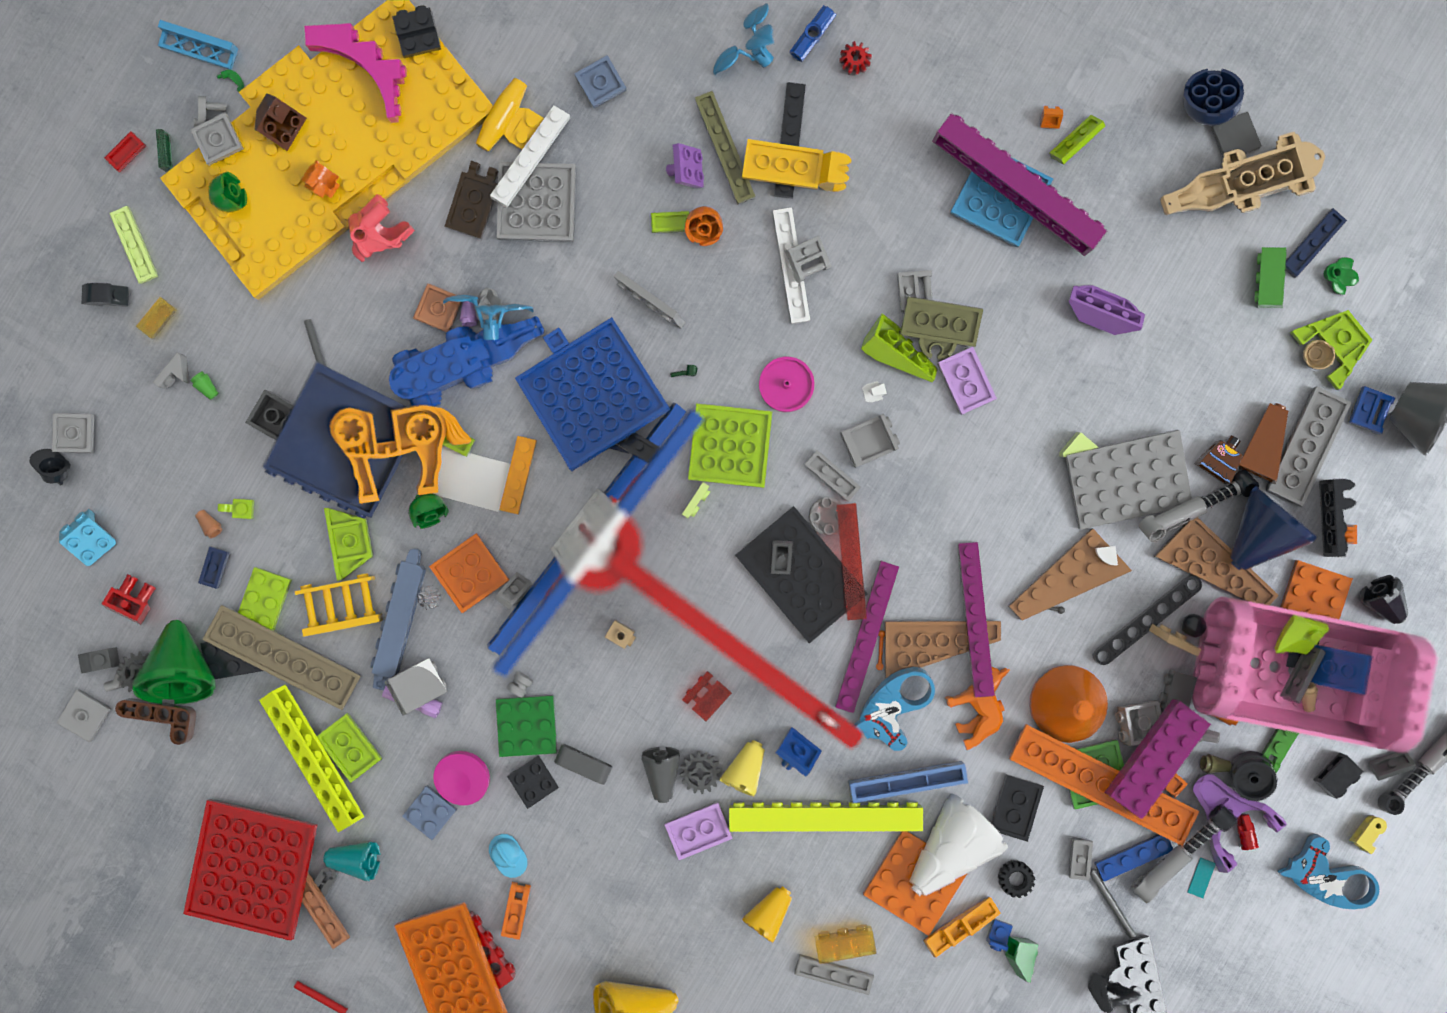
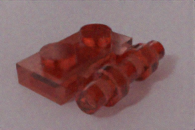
M709 671L697 679L698 682L692 689L689 688L686 691L687 694L682 699L686 704L693 699L696 704L692 710L704 721H707L732 694L719 680L713 685L710 684L708 681L713 675ZM703 687L707 688L708 691L700 698L697 695Z

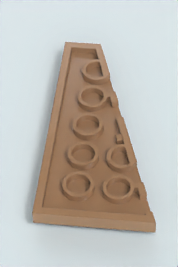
M1198 517L1187 522L1154 556L1248 602L1270 606L1279 596L1251 568L1247 570L1241 568L1239 571L1231 564L1233 560L1230 558L1232 550Z
M1092 528L1008 607L1023 621L1132 570L1118 555V565H1108L1097 556L1095 548L1110 546Z
M885 621V679L899 670L908 667L922 668L969 651L966 621ZM987 621L989 644L1001 641V621Z

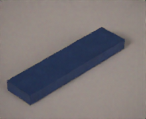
M1334 208L1330 209L1286 259V271L1294 278L1298 277L1347 220Z

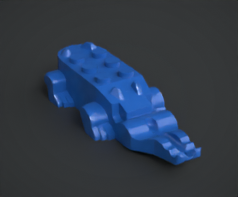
M537 316L514 324H501L499 339L484 340L483 330L476 334L468 326L454 328L446 333L445 343L427 351L421 352L415 348L395 354L392 358L394 367L389 377L390 388L399 397L410 401L412 406L425 404L436 407L441 405V392L462 382L470 389L492 382L493 370L491 367L512 360L525 344L543 335L544 328Z

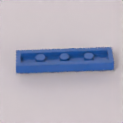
M1158 834L1094 863L1102 881L1105 882L1170 853L1173 847L1169 839Z

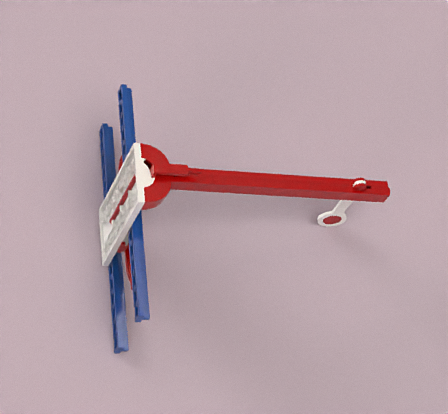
M673 402L669 407L671 410L666 412L663 418L661 417L645 438L660 447L648 464L632 455L604 493L598 488L551 548L555 555L507 617L499 631L488 642L487 647L489 650L498 655L502 653L492 665L493 671L504 677L509 674L513 666L517 664L518 660H520L527 648L531 646L532 642H534L535 638H537L538 634H540L541 630L576 585L591 591H606L618 586L625 580L852 750L862 740L864 733L637 563L642 552V538L637 526L629 516L704 419L693 409H689L686 413L682 407ZM834 723H837V724L839 725V727L837 728V727L834 726L833 724H834Z

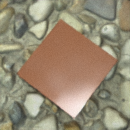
M427 283L413 319L447 333L453 326L462 302L448 301L443 304L445 298L456 295Z

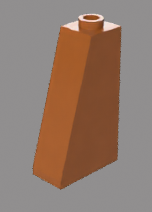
M1275 403V405L1269 404L1239 464V469L1246 470L1250 474L1273 484H1276L1278 479L1288 418V410H1286L1285 406Z

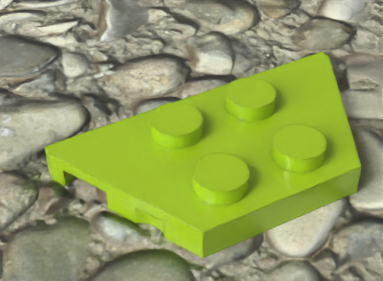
M324 508L337 581H341L373 557L367 519L334 509Z

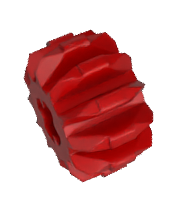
M853 41L852 47L846 44L845 50L840 52L842 57L839 59V62L844 63L842 65L843 70L849 68L848 74H851L853 70L855 75H859V70L864 73L866 72V67L871 65L869 60L872 58V54L868 53L869 47L862 48V42L859 46H856V42ZM854 56H858L857 61L853 60Z

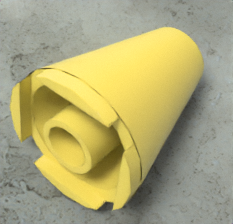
M752 740L751 743L747 742L719 781L727 786H732L735 790L744 794L755 796L765 751L762 748L763 744Z

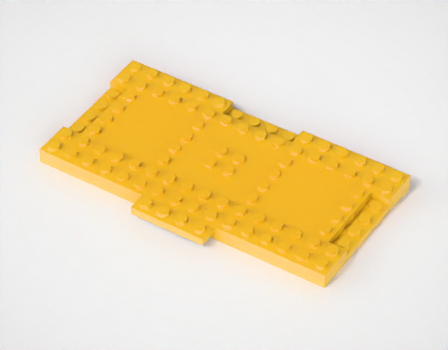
M386 0L353 26L355 30H358L359 42L375 41L379 48H382V60L400 59L402 64L406 66L407 77H404V84H397L400 87V97H397L398 104L401 106V116H398L399 122L391 123L388 120L380 88L365 69L341 55L328 52H320L310 60L298 45L239 91L250 108L231 123L244 148L243 150L209 166L200 149L197 148L160 177L182 207L188 211L229 263L233 272L254 298L258 300L346 232L349 229L348 218L350 215L358 213L376 194L381 195L385 200L471 134L483 124L493 105L440 39L441 50L408 58L403 57L392 16H396V12L400 10L415 11V7L410 0ZM266 93L277 97L307 118L288 151L254 130L256 111ZM315 160L339 176L336 183L340 186L336 189L332 198L326 195L323 198L319 197L304 187L305 183L301 181L307 169L315 163ZM225 172L234 174L240 180L238 185L241 189L244 188L247 194V205L238 211L230 213L220 211L212 205L208 194L209 184L213 178Z

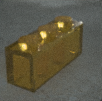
M859 925L856 926V929L852 930L841 928L834 933L823 931L814 936L819 964L877 954L871 926Z

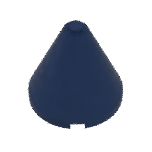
M1255 486L1249 493L1230 558L1233 560L1231 564L1239 571L1241 568L1247 570L1312 544L1318 537Z

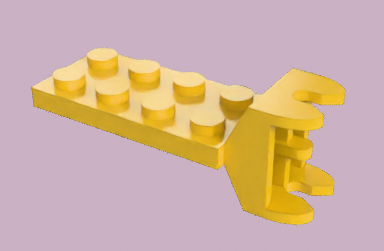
M747 139L742 179L818 190L819 186L825 191L840 192L847 186L845 183L849 180V176L845 173L849 171L847 165L852 163V160L848 155L840 152L831 151L823 154L824 150Z

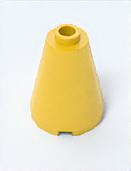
M783 886L780 889L776 887L751 909L742 921L773 943L776 940L791 903V892Z

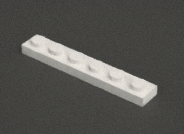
M556 106L551 108L491 193V199L506 208L509 206L569 121L570 115Z
M792 207L773 210L791 324L810 321L804 281L800 283L795 281L794 272L785 253L786 250L798 245Z

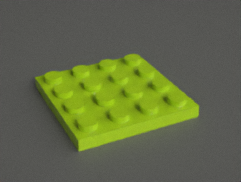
M696 403V412L704 419L693 433L688 480L764 488L772 411Z

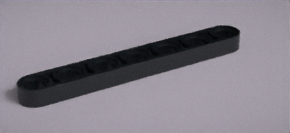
M1196 576L1184 578L1099 646L1093 653L1094 661L1101 665H1107L1147 634L1152 624L1157 626L1198 593L1202 588L1201 580ZM1191 579L1197 582V587L1194 590H1190L1187 586L1188 581ZM1176 591L1182 594V599L1179 602H1175L1172 598L1173 593ZM1161 603L1167 606V611L1164 614H1160L1157 609ZM1146 615L1152 617V623L1149 626L1143 624V617ZM1131 627L1137 629V635L1134 638L1128 636V629ZM1116 639H1120L1123 644L1119 650H1115L1113 647V641ZM1101 651H1105L1108 655L1104 662L1098 659V653Z

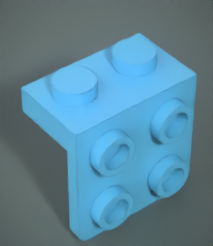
M88 509L86 512H80L75 517L74 522L70 525L66 524L59 531V543L86 566L93 564L116 544V540L95 522V514Z

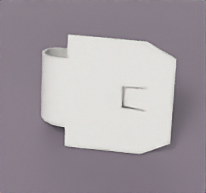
M878 381L862 387L866 402L882 400V396L887 394L885 385L879 384Z

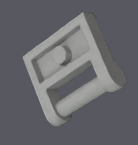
M816 236L785 251L794 272V279L798 283L816 272L831 268V263L820 236ZM819 257L820 263L802 270L800 265Z
M932 270L897 274L901 312L905 310L907 296L920 298L918 278H923L925 299L933 300L930 278L932 277Z

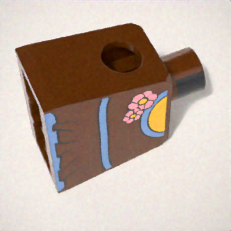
M1232 435L1226 443L1221 440L1215 441L1194 464L1223 484H1229L1232 482L1243 458V455L1236 450L1241 441Z

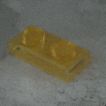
M159 297L136 327L148 337L154 339L177 309L164 298Z

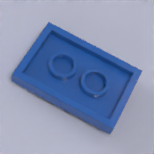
M1320 645L1314 646L1315 648L1322 649L1325 655L1311 682L1321 686L1366 695L1373 656Z

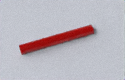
M297 981L293 987L338 1013H346L348 1008L300 981Z

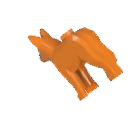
M992 667L994 694L1002 678L1010 669L998 670ZM971 684L959 695L945 697L950 708L970 703L975 711L979 713L967 724H955L958 733H973V737L963 740L966 750L976 747L985 738L1000 729L1003 723L1002 712L1005 709L1001 700L997 701L996 696L974 698L973 684Z

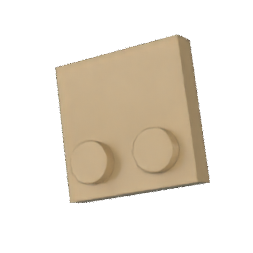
M1152 624L1150 627V632L1176 647L1196 656L1201 652L1200 648L1186 640L1187 636L1179 632L1173 634L1171 633L1172 629L1161 624L1158 627Z

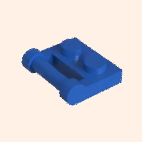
M1363 386L1349 423L1370 430L1373 433L1382 434L1385 419L1391 404H1394L1395 397ZM1382 400L1383 404L1376 423L1372 424L1379 402Z

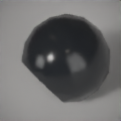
M1197 614L1187 615L1181 623L1182 631L1195 638L1203 635L1207 627L1204 618Z

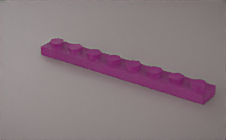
M978 542L958 544L974 698L995 696Z
M880 561L835 708L851 713L855 711L899 566Z

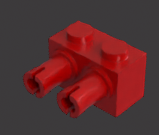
M127 574L119 589L111 587L102 605L106 609L141 625L151 609L147 602L156 588L148 583H144L138 596L133 598L129 594L138 582V579Z

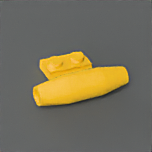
M513 78L498 96L483 122L476 141L478 147L489 152L503 135L509 143L520 150L525 147L544 118L528 108H519L527 88L524 82Z

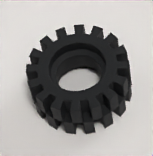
M1008 861L1009 864L1005 863L1003 865L1004 868L999 870L998 882L1007 895L1013 898L1015 896L1018 898H1022V895L1027 896V892L1031 893V888L1035 886L1033 871L1022 861ZM1014 872L1023 874L1024 880L1019 886L1010 884L1009 878Z

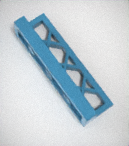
M163 20L159 21L158 28L162 30L158 43L160 48L232 70L238 48L233 43ZM168 34L174 36L177 40L172 45L165 44ZM188 41L193 42L195 48L185 51L182 44ZM206 47L211 48L213 54L204 57L200 50ZM223 53L230 54L228 63L221 62L218 56Z

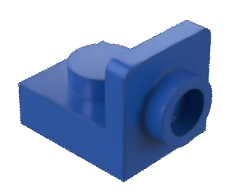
M993 919L986 938L990 948L999 952L1002 949L1008 950L1007 942L1013 928L1012 924Z

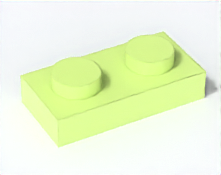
M704 482L701 484L682 515L688 519L690 516L695 517L700 509L697 505L701 500L705 501L710 494L707 484Z

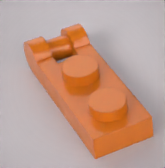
M512 881L501 936L520 940L531 885H518V882ZM516 892L523 893L522 899L515 897Z

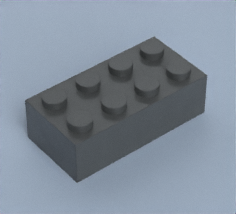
M264 389L245 423L275 440L293 404L275 393Z

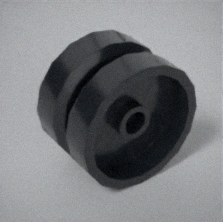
M1247 751L1240 753L1231 762L1229 773L1235 791L1242 798L1248 801H1261L1274 793L1277 788L1278 779L1271 761L1264 754Z

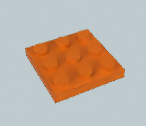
M477 533L429 566L461 613L469 610L510 580Z
M1295 560L1280 608L1339 620L1353 578Z

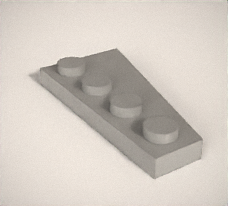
M617 271L614 275V278L618 281L617 285L621 289L631 291V295L635 299L646 302L648 308L654 312L658 311L661 314L660 316L666 321H671L680 329L685 325V321L678 312L623 273Z

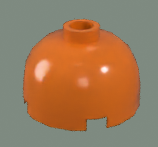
M707 206L697 207L692 210L686 218V236L691 242L694 243L695 241L700 243L701 246L716 243L723 233V222L720 214Z

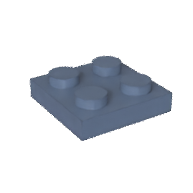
M608 55L575 73V77L593 108L600 106L627 90Z
M427 785L402 817L433 840L457 808Z

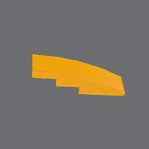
M988 897L952 919L923 941L932 956L938 957L949 947H955L967 936H973L1001 913L992 898Z

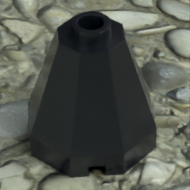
M1386 575L1370 582L1372 584L1370 588L1365 586L1362 589L1360 596L1362 603L1392 624H1400L1406 620L1408 607L1403 584L1399 578Z

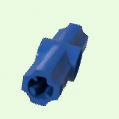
M822 6L789 51L797 61L803 62L835 19L836 14L831 8ZM815 31L818 35L811 37L808 32Z

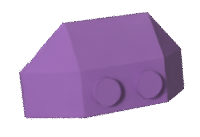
M1093 285L1073 286L1069 303L1079 321L1113 335L1140 331L1142 329L1145 314L1140 312L1128 299Z

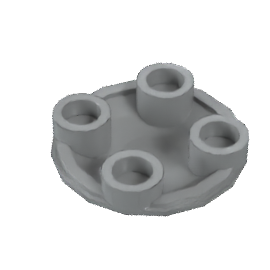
M825 497L813 503L809 512V520L815 531L824 535H832L843 528L848 514L840 501L835 498Z

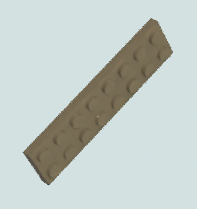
M224 605L220 606L202 639L340 710L344 709L361 678L360 674Z

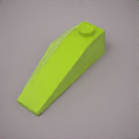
M881 314L865 336L861 350L879 362L933 382L938 370L923 352L916 351L910 338L906 340L900 334L901 328L884 314Z

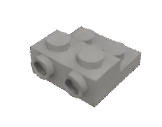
M1159 700L1117 707L1118 712H1116L1115 717L1121 725L1119 739L1124 745H1139L1161 715Z

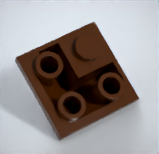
M266 93L256 111L254 130L288 151L307 118L277 97Z

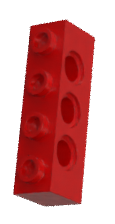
M471 911L469 914L481 945L489 949V954L485 955L498 989H501L514 979L516 975L515 967L511 962L506 961L504 951L500 946L495 945L491 932L484 929L479 915ZM498 963L500 970H494L491 964Z

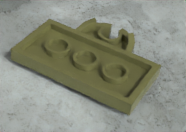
M907 296L900 334L917 337L921 351L930 359L932 358L931 348L934 345H939L940 352L937 354V359L942 360L953 354L957 344L976 347L983 309Z

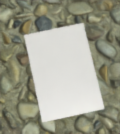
M442 446V463L438 474V493L434 494L499 512L510 464L469 453L466 457L448 447Z

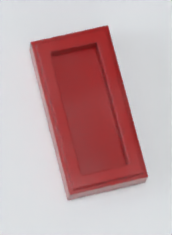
M130 131L104 158L118 172H121L146 145Z

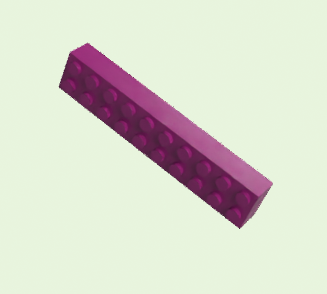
M952 113L948 116L932 140L933 143L1084 257L1096 247L1107 232L1104 228L1105 226L1100 221H1094L1084 209L1075 207L1071 199L1059 195L1055 187L1046 185L1042 182V178L1039 175L1030 173L1026 170L1027 167L1023 163L1014 161L1007 151L998 149L991 139H985L981 136L978 129L965 124L962 117Z

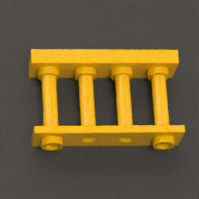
M368 573L357 575V579L319 587L312 588V584L300 586L301 590L295 591V595L304 594L309 624H307L308 628L302 629L303 637L383 621L382 614H376L373 611L368 581L375 580V576L369 577ZM360 583L366 612L364 617L357 618V615H354L349 588L351 584ZM330 588H342L347 615L345 617L346 621L338 622V618L335 617ZM323 591L328 618L325 625H319V622L316 620L311 592Z

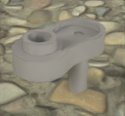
M198 96V119L194 118V127L206 122V110L226 112V104L206 102V96Z

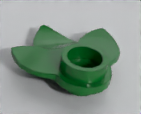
M1340 258L1336 263L1329 264L1324 270V278L1331 282L1332 289L1337 294L1345 295L1346 286H1354L1359 282L1357 272L1352 269L1354 260L1351 258Z

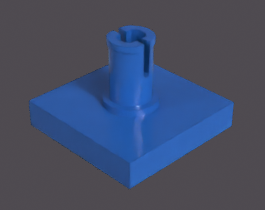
M791 727L775 753L783 759L781 762L783 767L789 764L786 767L787 770H791L794 767L806 777L811 772L822 750Z

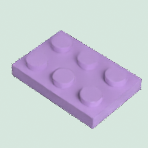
M974 347L937 363L961 415L997 399Z
M719 802L664 824L678 860L733 839Z

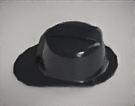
M52 449L38 450L30 456L29 460L31 466L40 474L44 482L57 483L60 486L63 485V480L67 478L68 470L71 466L69 461L59 452H52Z

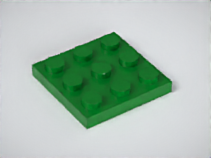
M554 695L496 699L499 757L557 754Z

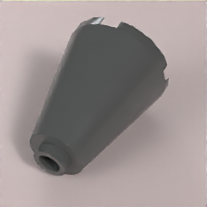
M659 747L647 749L642 752L641 759L653 798L659 803H667L673 798L680 759L679 750L672 747H666V750H660Z

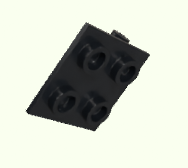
M539 755L507 776L527 809L559 788Z

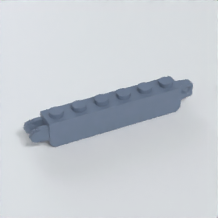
M418 548L409 550L406 561H401V564H398L396 567V583L393 582L390 593H392L391 601L387 602L385 612L388 613L386 620L383 619L380 630L382 635L376 642L375 649H377L376 657L372 658L370 668H373V688L384 690L386 686L385 681L396 676L400 671L426 573L424 565H420L422 553Z

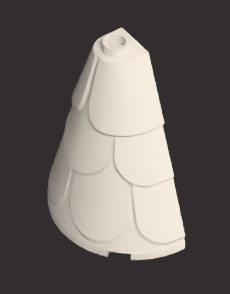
M951 794L945 800L937 822L932 828L926 846L921 851L909 882L913 885L911 888L919 896L921 894L926 896L955 882V879L1002 855L1008 849V845L1005 842L1002 844L1001 841L1004 838L994 826L974 807L962 804L964 800L955 794Z

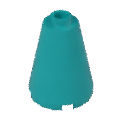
M376 842L331 847L324 853L323 861L328 868L363 881L373 880L378 873L380 861H377V855H380V848Z

